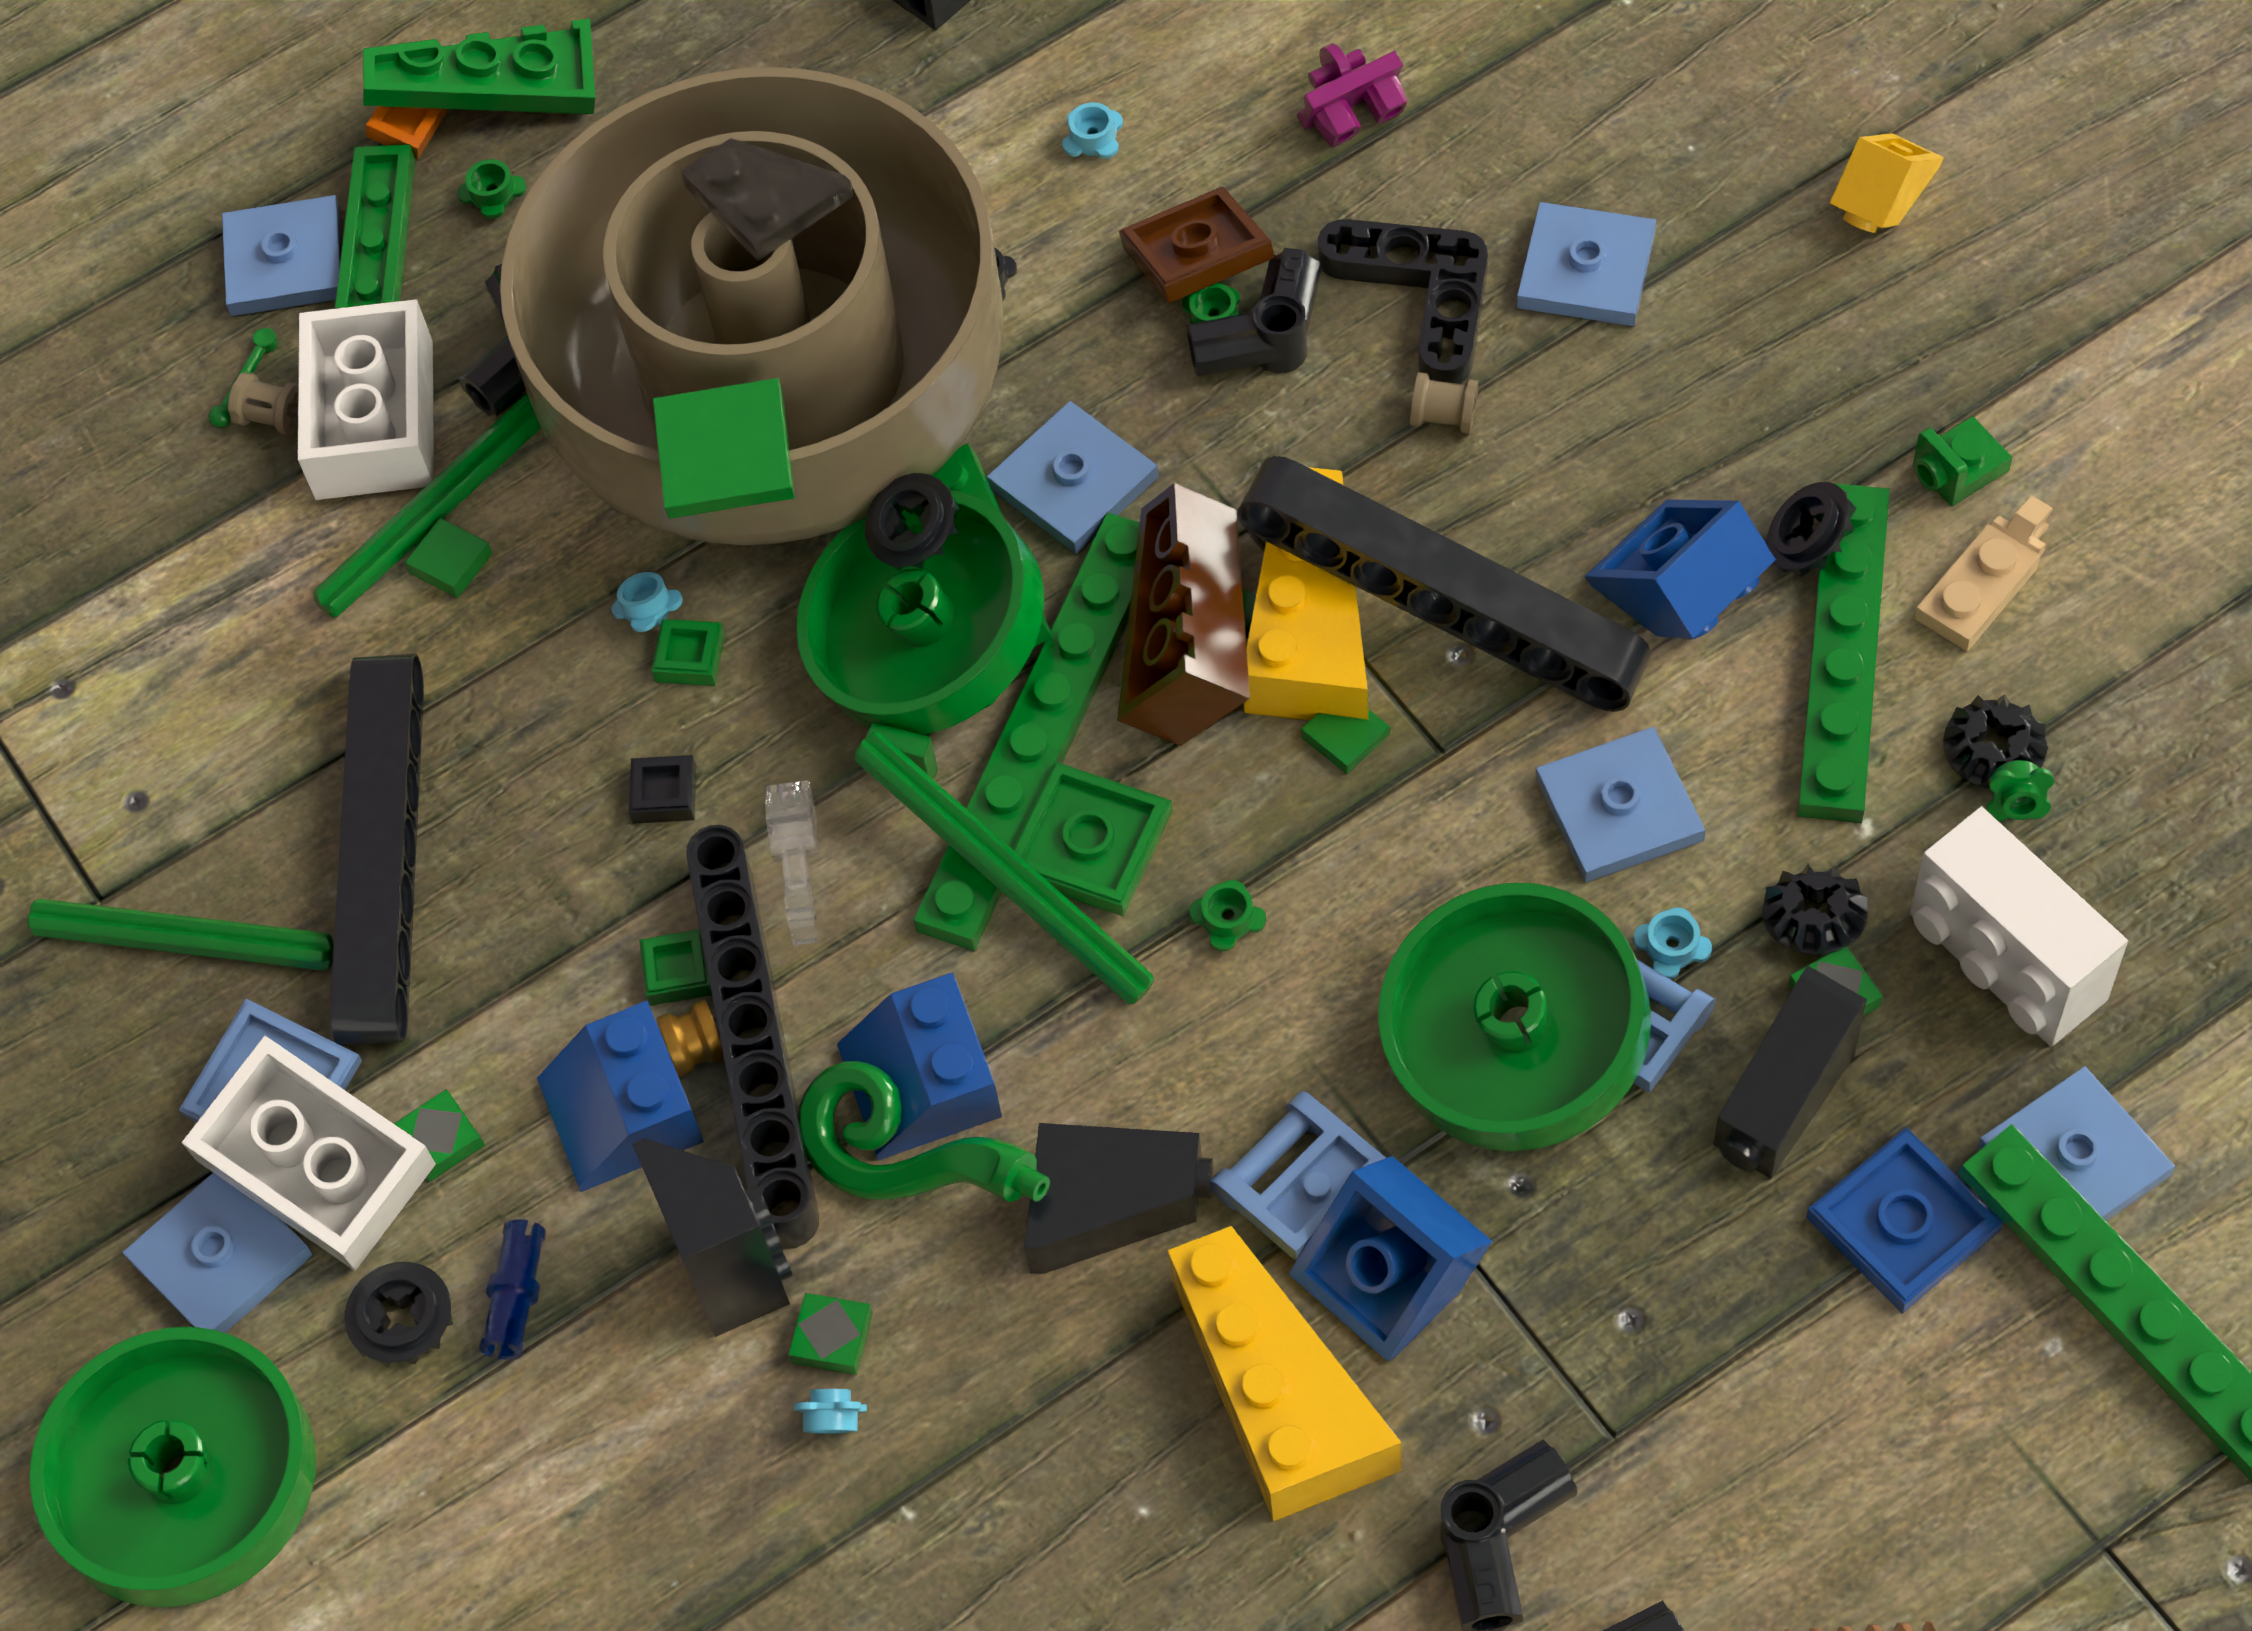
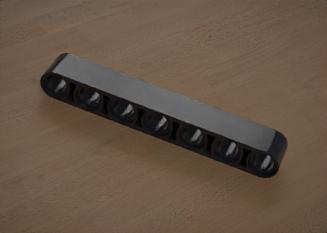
M1280 456L1267 458L1261 464L1238 508V517L1241 524L1255 536L1603 711H1623L1629 706L1650 659L1651 651L1649 645L1633 631L1292 459Z
M417 653L356 657L352 659L350 667L330 1001L333 1038L335 1043L341 1046L404 1042L407 1036L424 704L423 671Z
M709 825L699 829L691 837L687 845L686 857L748 1189L758 1186L772 1217L773 1226L783 1249H793L806 1244L815 1235L819 1226V1212L809 1160L806 1155L799 1123V1109L754 878L739 834L732 828L724 825ZM718 861H731L726 867L721 869H708ZM727 916H742L737 922L730 925L718 924ZM741 970L753 971L748 978L742 981H729V978L734 973ZM760 1026L765 1028L756 1037L749 1039L739 1037L744 1030L750 1027ZM759 1085H776L775 1089L765 1096L753 1097L749 1095ZM773 1142L788 1143L781 1153L774 1156L760 1154L765 1146ZM784 1201L800 1203L796 1210L786 1216L771 1214L772 1210Z

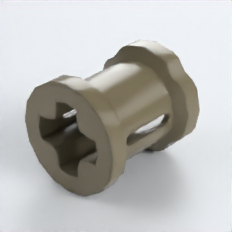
M241 373L233 384L229 395L228 411L231 422L240 426L249 425L250 422L276 427L277 431L282 435H294L298 431L299 384L289 382L285 386L260 382L254 374ZM263 401L271 403L272 407L263 405Z
M1418 372L1412 398L1410 425L1420 427L1424 421L1460 427L1461 433L1471 434L1477 405L1479 381L1469 379L1465 385L1434 381L1429 379L1427 373Z

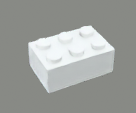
M417 299L299 313L298 461L316 500L424 488L434 479L433 341Z
M1982 806L1923 854L1910 915L1913 917L1916 928L1929 942L1936 945L1941 943L1960 961L1963 972L1973 984L1981 989L1989 988L2008 1006L2012 1019L2021 1029L2029 1034H2038L2050 1047H2053L2108 1001L2128 940Z
M267 1036L262 1038L182 1141V1144L197 1162L354 1271L357 1270L436 1164L424 1144Z

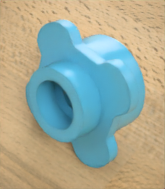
M1090 102L1076 107L1067 115L1069 135L1062 141L1063 150L1067 155L1076 157L1083 153L1088 156H1099L1102 159H1108L1117 154L1119 145L1116 141V134L1123 127V118L1118 112L1110 110L1103 104Z
M642 572L629 577L620 585L617 590L618 600L613 603L611 610L616 619L625 618L631 622L634 631L645 632L661 624V620L666 619L670 611L678 609L683 602V598L678 590H668L662 577L657 573Z
M1671 908L1662 911L1653 917L1649 925L1642 924L1634 932L1633 940L1635 946L1640 950L1646 951L1654 962L1653 969L1669 979L1676 978L1679 975L1680 969L1692 962H1705L1711 955V941L1706 937L1700 936L1698 923L1690 912L1683 908ZM1669 939H1675L1679 945L1672 948L1666 942Z
M814 1389L810 1390V1402L793 1403V1411L803 1413V1433L858 1432V1413L867 1412V1405L851 1401V1390Z

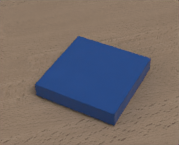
M1907 1127L1810 1206L1806 1216L1902 1314L1999 1233L2003 1225V1221Z

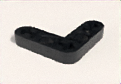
M1342 219L1328 223L1318 236V257L1322 270L1329 276L1342 280L1428 288L1419 340V372L1427 373L1430 380L1456 384L1463 383L1469 377L1473 366L1487 279L1488 250L1484 240L1475 233L1463 230ZM1341 244L1352 245L1348 250V254L1341 255L1336 253L1340 250ZM1370 246H1376V259L1368 258L1370 256ZM1406 246L1417 251L1418 257L1410 263L1398 264L1388 259L1387 253L1396 247ZM1429 252H1437L1435 254V265L1429 264ZM1457 256L1469 257L1465 266L1454 265ZM1448 300L1462 301L1470 308L1465 315L1458 318L1443 316L1437 310L1441 303ZM1443 338L1453 339V355L1449 363L1438 362L1442 352Z

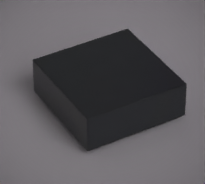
M693 755L631 758L629 815L633 824L695 820L697 765Z

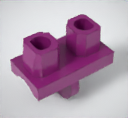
M1334 43L1322 47L1319 52L1322 66L1308 73L1309 81L1315 90L1304 95L1305 109L1297 113V118L1304 130L1316 126L1331 147H1335L1351 139L1359 132L1361 125L1351 107L1359 103L1366 102L1377 123H1384L1400 115L1405 109L1407 99L1397 79L1403 63L1396 51L1394 50L1366 64L1365 56L1360 49L1345 55Z

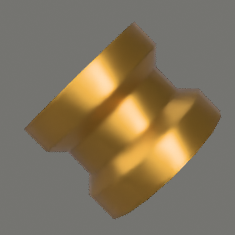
M705 999L693 1003L690 1011L676 1017L667 1013L656 1017L679 1078L691 1074L694 1066L702 1062L709 1061L718 1064L724 1061L720 1036Z

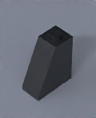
M1810 966L1805 968L1717 1118L1713 1145L1720 1149L1721 1154L1727 1161L1741 1170L1747 1172L1756 1170L1772 1179L1853 1060L1866 1006V998Z
M1039 1123L1035 1152L1037 1160L1036 1171L1049 1177L1050 1185L1047 1193L1040 1201L1030 1199L1024 1248L1030 1273L1045 1274L1197 1222L1199 1198H1211V1180L1213 1178V1158L1202 1157L1199 1133Z

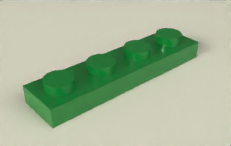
M411 145L354 147L335 309L400 301L416 162Z

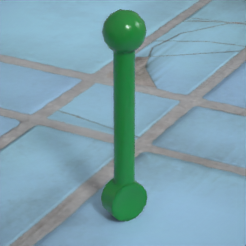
M262 328L254 333L253 342L255 347L238 376L244 372L253 374L264 354L270 353L277 348L278 339L272 329ZM232 386L221 404L214 406L209 411V422L216 428H224L231 422L228 403Z

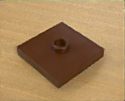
M1219 187L1119 231L1124 250L1168 304L1275 258L1271 240L1224 187Z

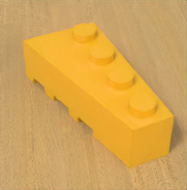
M1308 467L1343 485L1342 471ZM1266 541L1246 648L1250 699L1244 702L1245 713L1309 721L1318 713L1368 720V688L1356 587Z
M1232 1226L1168 1250L1172 1282L1273 1522L1402 1471L1401 1441Z

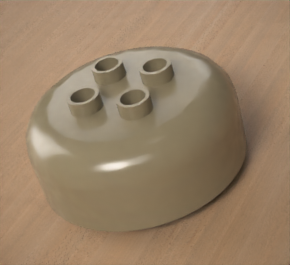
M780 67L742 68L720 71L674 82L645 93L616 108L579 134L548 164L531 187L517 212L507 238L502 260L500 294L502 315L508 339L532 408L551 445L577 478L605 503L629 518L656 530L682 538L718 544H777L812 538L854 524L867 516L869 507L876 495L896 478L912 473L933 475L949 460L977 423L989 398L998 369L1004 332V306L989 212L981 187L972 169L954 143L932 121L912 106L885 91L860 81L831 73ZM779 378L783 392L795 499L668 519L664 509L653 398Z

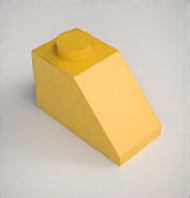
M1893 133L1859 137L1830 204L1846 211L1843 216L1844 221L1868 232L1875 233L1878 227L1886 228L1899 225L1939 169L1944 157Z

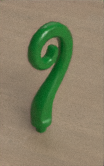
M844 1061L830 1066L815 1077L804 1092L799 1105V1123L807 1158L825 1180L853 1196L869 1200H893L916 1196L950 1184L967 1183L982 1188L1008 1202H1013L1022 1195L1034 1201H1040L1049 1189L1050 1179L1036 1171L1037 1160L1034 1154L1014 1144L994 1138H961L893 1164L873 1165L862 1162L852 1156L839 1142L834 1127L835 1110L847 1092L854 1090L864 1092L870 1099L872 1106L871 1116L866 1122H852L845 1126L843 1137L849 1145L862 1151H875L891 1140L897 1133L901 1123L902 1104L898 1087L887 1073L869 1063Z

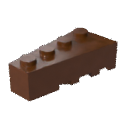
M1173 483L1141 508L1117 721L1181 746L1249 700L1250 690L1236 509Z

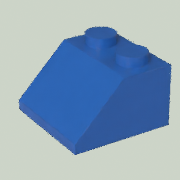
M1666 499L1588 572L1585 578L1590 586L1656 636L1696 639L1705 635L1716 626L1719 620L1718 615L1733 600L1739 599L1754 590L1759 584V576L1776 559L1739 501Z
M953 972L891 993L837 1043L843 1062L861 1061L874 1065L887 1073L899 1089L902 1104L901 1123L897 1133L891 1140L875 1150L878 1161L1002 1117L993 1077ZM854 1090L853 1092L862 1118L866 1122L871 1116L872 1106L870 1099L864 1092Z
M647 1000L585 1025L537 1077L581 1192L642 1168L632 1144L644 1138L683 1151L704 1142Z
M1390 1156L1351 1172L1288 1274L1388 1362L1394 1359L1460 1293L1493 1241L1397 1159Z

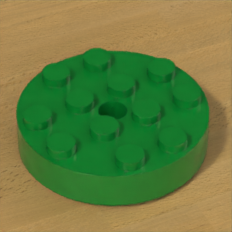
M950 491L954 501L960 508L954 515V525L958 534L948 535L942 545L944 555H932L925 560L923 569L907 566L898 571L875 557L866 542V517L854 524L845 527L830 542L808 576L801 595L797 615V641L802 662L815 685L847 716L870 729L872 723H879L924 735L944 730L969 719L984 708L992 705L997 697L1012 683L1023 668L1036 644L1044 610V587L1038 563L1030 548L1009 523L993 507L974 496L958 491ZM904 510L902 514L906 517L905 522L909 526V531H912L914 534H920L923 531V525L919 520L920 517ZM926 609L935 618V620L923 610Z
M1517 882L1485 886L1459 895L1436 908L1410 931L1394 954L1385 973L1378 1005V1024L1384 1053L1394 1075L1410 1102L1430 1123L1446 1134L1474 1146L1492 1150L1521 1151L1551 1146L1579 1135L1603 1119L1622 1100L1638 1076L1646 1056L1651 1030V1009L1648 992L1637 959L1628 941L1609 917L1591 903L1568 891L1536 883ZM1515 1007L1527 1008L1525 1015L1520 1018L1526 1031L1522 1034L1516 1021H1500L1503 1014L1509 1009Z
M173 1327L145 1332L111 1346L90 1360L69 1379L51 1403L36 1435L30 1461V1494L34 1512L43 1533L57 1553L86 1582L99 1591L115 1599L147 1607H177L203 1602L235 1589L251 1579L266 1567L290 1540L301 1522L313 1490L316 1473L315 1438L308 1414L296 1392L275 1364L249 1343L227 1333L200 1327ZM185 1455L176 1469L164 1473L163 1479L161 1474L165 1465L173 1458Z

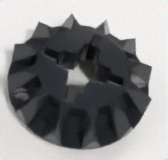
M912 473L896 478L879 492L872 501L865 520L866 542L874 556L883 563L901 571L903 567L907 566L923 569L926 559L932 555H944L942 545L948 535L958 534L954 525V515L960 508L950 493L951 489L932 475ZM904 510L920 517V523L923 525V531L920 534H914L912 531H909V526L905 522L906 517L902 514Z
M1817 482L1803 487L1789 497L1774 516L1767 534L1766 545L1776 559L1773 563L1782 571H1791L1801 577L1808 573L1811 567L1823 570L1826 566L1827 557L1833 551L1842 552L1839 545L1842 538L1855 530L1849 519L1857 508L1847 498L1848 493L1834 483ZM1814 518H1815V519L1818 520L1820 523L1817 524V525L1814 527V535H1813L1810 539L1807 540V538H1809V537L1813 534V525H1815V522H1814Z
M2005 694L1997 700H1983L1978 695L1971 704L1963 708L1956 707L1945 727L1943 737L1944 753L1951 767L1962 778L1974 785L1990 789L1988 783L1990 777L1997 768L2005 763L2023 760L2032 762L2039 768L2043 766L2048 750L2046 724L2039 723L2033 717L2030 704L2021 708L2010 703ZM1987 725H1990L1991 729L1995 728L1999 736H2011L2007 741L2005 757L2002 750H1998L1993 742L1982 743L1985 740Z
M1807 863L1799 874L1793 875L1782 871L1778 883L1775 886L1766 887L1762 908L1763 922L1769 934L1788 949L1805 954L1832 953L1852 944L1864 931L1868 920V898L1864 897L1861 893L1857 878H1842L1836 866L1827 872H1815ZM1804 898L1806 900L1810 899L1815 904L1827 901V914L1825 912L1820 913L1815 908L1804 912Z
M394 1262L383 1265L363 1277L348 1298L344 1316L348 1337L363 1357L367 1356L376 1360L387 1368L391 1363L405 1361L416 1365L420 1355L431 1348L440 1349L442 1335L447 1326L453 1325L451 1316L452 1297L440 1276L424 1265L413 1262ZM382 1302H387L391 1307L396 1305L401 1309L413 1303L410 1312L417 1326L412 1328L396 1323L390 1329H387L391 1320L386 1314L387 1311Z

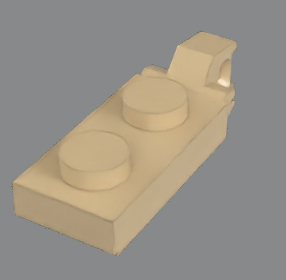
M2031 496L2014 514L2010 522L1998 516L1991 525L1987 524L1917 606L1914 619L1966 652L1969 651L2037 570L2040 557L2047 545L2040 541L2039 538L2048 529L2047 519L2053 508Z

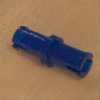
M523 1219L509 1220L504 1223L503 1240L496 1273L488 1277L485 1291L491 1300L479 1349L485 1355L492 1357L495 1346L501 1345L498 1359L514 1360L522 1357L524 1349L523 1340L530 1306L538 1302L541 1288L539 1282L535 1279L546 1230L543 1226L534 1222L530 1235H525L528 1220Z

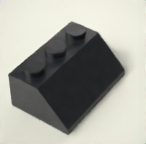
M646 1138L633 1143L632 1145L715 1337L789 1305L790 1302L782 1281L792 1277L793 1274L773 1226L772 1217L758 1186L744 1190L735 1167Z

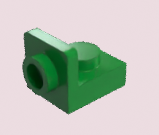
M1972 416L1941 436L1931 427L1919 433L1912 466L1920 482L1928 490L1937 491L1953 507L2010 470L2013 457Z

